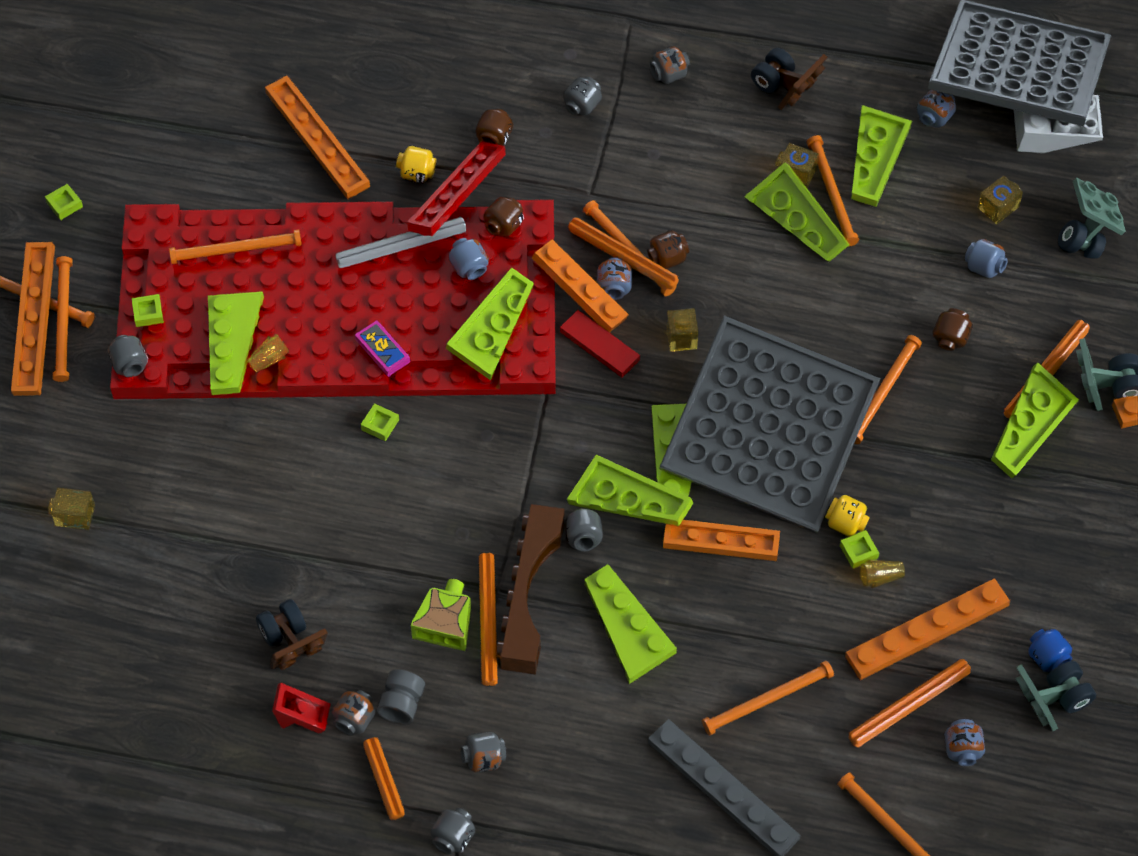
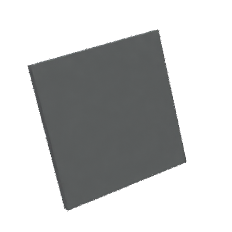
M960 0L930 78L928 89L1084 126L1111 35L971 1Z
M723 316L659 469L817 534L881 378Z

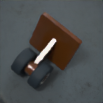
M773 48L765 56V62L758 63L751 70V79L760 90L766 93L774 92L780 85L789 91L778 106L782 111L787 104L792 107L800 99L801 94L805 90H809L817 81L819 75L825 70L823 63L828 57L823 54L804 75L794 72L795 62L785 50Z
M292 599L280 603L279 609L281 613L274 617L269 611H264L256 616L260 632L269 646H275L282 642V634L289 645L272 655L270 661L272 670L277 667L280 670H284L296 663L295 659L303 654L310 657L322 650L321 646L325 644L324 642L328 635L324 628L298 641L295 635L306 629V623L298 606Z

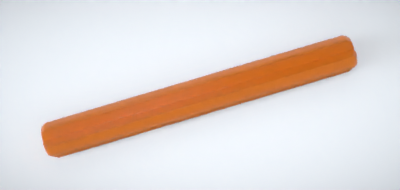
M573 218L569 223L568 228L570 232L614 258L621 259L633 269L667 289L673 290L678 284L679 279L677 275L581 219Z
M1083 320L1076 321L1041 364L1052 376L1080 343L1079 339H1083L1087 335L1090 328L1089 324ZM1024 386L1005 408L1004 416L1006 418H1010Z
M482 553L479 555L481 674L484 686H495L498 683L495 559L492 553Z
M964 659L958 660L849 733V740L855 747L862 746L969 675L970 665Z

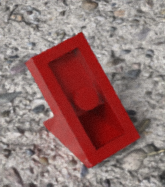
M279 683L272 711L283 729L295 723L314 732L321 733L326 730L331 704L286 684Z

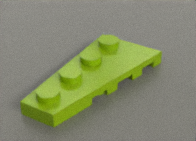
M862 105L851 199L877 207L911 128L912 121Z
M786 162L744 196L829 262L850 245Z
M511 268L449 340L446 349L491 380L534 283Z
M263 291L208 296L210 384L212 395L240 393L248 363L249 350H251L255 326L257 327L259 320V310L264 300Z
M1038 362L1033 366L991 458L1010 478L1018 474L1079 400Z
M686 404L652 405L656 481L689 497L692 482L659 469Z
M595 455L567 498L569 505L676 526L681 524L693 505L692 498L598 455Z
M608 564L585 578L587 591L598 615H600L603 621L604 629L612 641L615 653L624 668L629 684L676 654L677 648Z

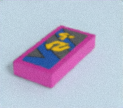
M378 320L355 334V340L387 376L410 363L409 355Z

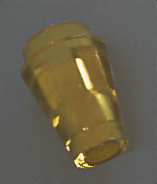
M275 334L273 337L268 336L251 357L247 359V362L257 373L285 359V355L290 351L281 338Z
M867 560L866 563L860 565L862 584L871 588L904 578L905 568L902 561Z

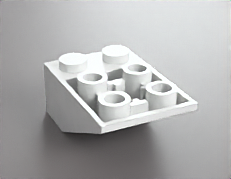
M1093 95L1084 126L1014 110L1017 150L1020 152L1046 153L1103 139L1098 95Z

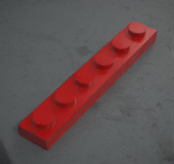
M481 141L407 222L408 231L419 233L423 236H433L506 155L505 146Z

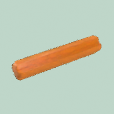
M377 737L367 739L363 742L364 749L389 819L396 820L402 818L405 815L404 808L379 739Z

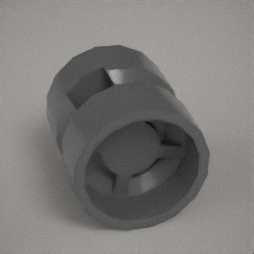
M397 669L392 670L385 683L386 692L381 694L376 711L381 717L390 722L403 725L411 724L418 708L416 702L422 697L426 686L422 678L411 672Z

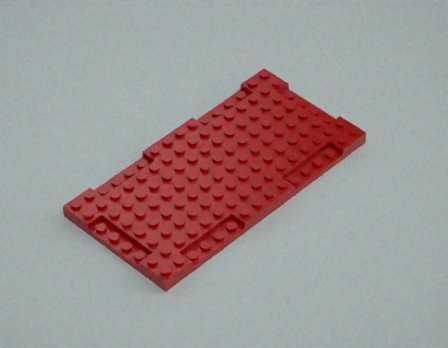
M517 200L523 208L524 219L522 224L507 237L492 235L487 231L483 215L488 207H458L448 220L462 217L466 224V231L464 233L344 268H339L337 265L336 253L410 232L408 231L407 222L420 207L394 208L393 202L286 203V209L180 210L179 204L125 205L122 240L123 264L117 337L127 335L139 338L148 356V362L143 372L134 377L119 375L112 367L110 389L113 399L556 394L555 281L532 259L536 251L550 240H554V200ZM298 229L300 232L302 246L289 244L178 260L176 264L171 263L169 248L172 247L178 250L294 233V230ZM461 238L478 240L489 257L487 271L482 276L473 280L461 278L449 261V253L453 249L452 245ZM513 268L534 284L492 378L489 380L448 351L446 345L507 272ZM263 291L264 300L259 310V320L257 327L255 326L251 350H249L248 363L240 393L212 395L210 384L208 296ZM159 294L164 323L136 327L132 298ZM376 320L410 357V363L390 376H387L355 340L356 333Z

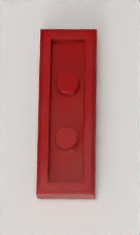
M579 310L560 326V332L622 378L640 361L638 353Z

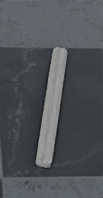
M462 217L446 221L433 236H423L419 233L407 232L336 253V262L339 268H344L461 234L466 231V224Z

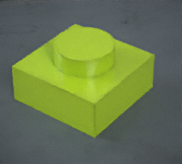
M68 184L45 196L46 203L60 220L83 208L82 201Z
M159 294L132 298L136 327L164 323Z
M374 403L361 423V430L386 441L399 421V414Z
M866 530L840 541V547L853 569L879 557V552Z

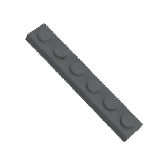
M668 719L648 738L649 745L774 856H784L800 840L801 835L671 720Z

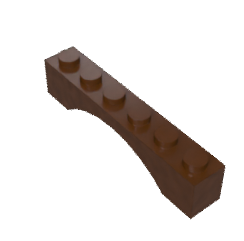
M531 504L529 515L524 514L522 531H525L524 539H519L517 556H520L519 564H514L512 571V581H515L514 590L509 589L506 605L510 607L509 615H504L502 620L501 632H505L504 641H498L496 658L501 659V670L536 675L541 650V639L528 611V592L539 567L561 546L565 525V509Z

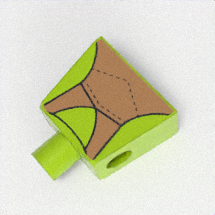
M449 579L445 590L431 588L411 623L412 639L462 651L466 650L471 601L469 596L462 594L463 582L457 579Z

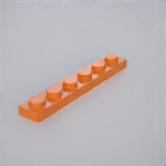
M288 76L265 87L268 97L347 199L370 188L368 178Z
M26 242L11 392L14 396L41 395L55 253L53 242Z
M994 578L847 651L845 658L858 678L862 680L1008 607L1010 600Z

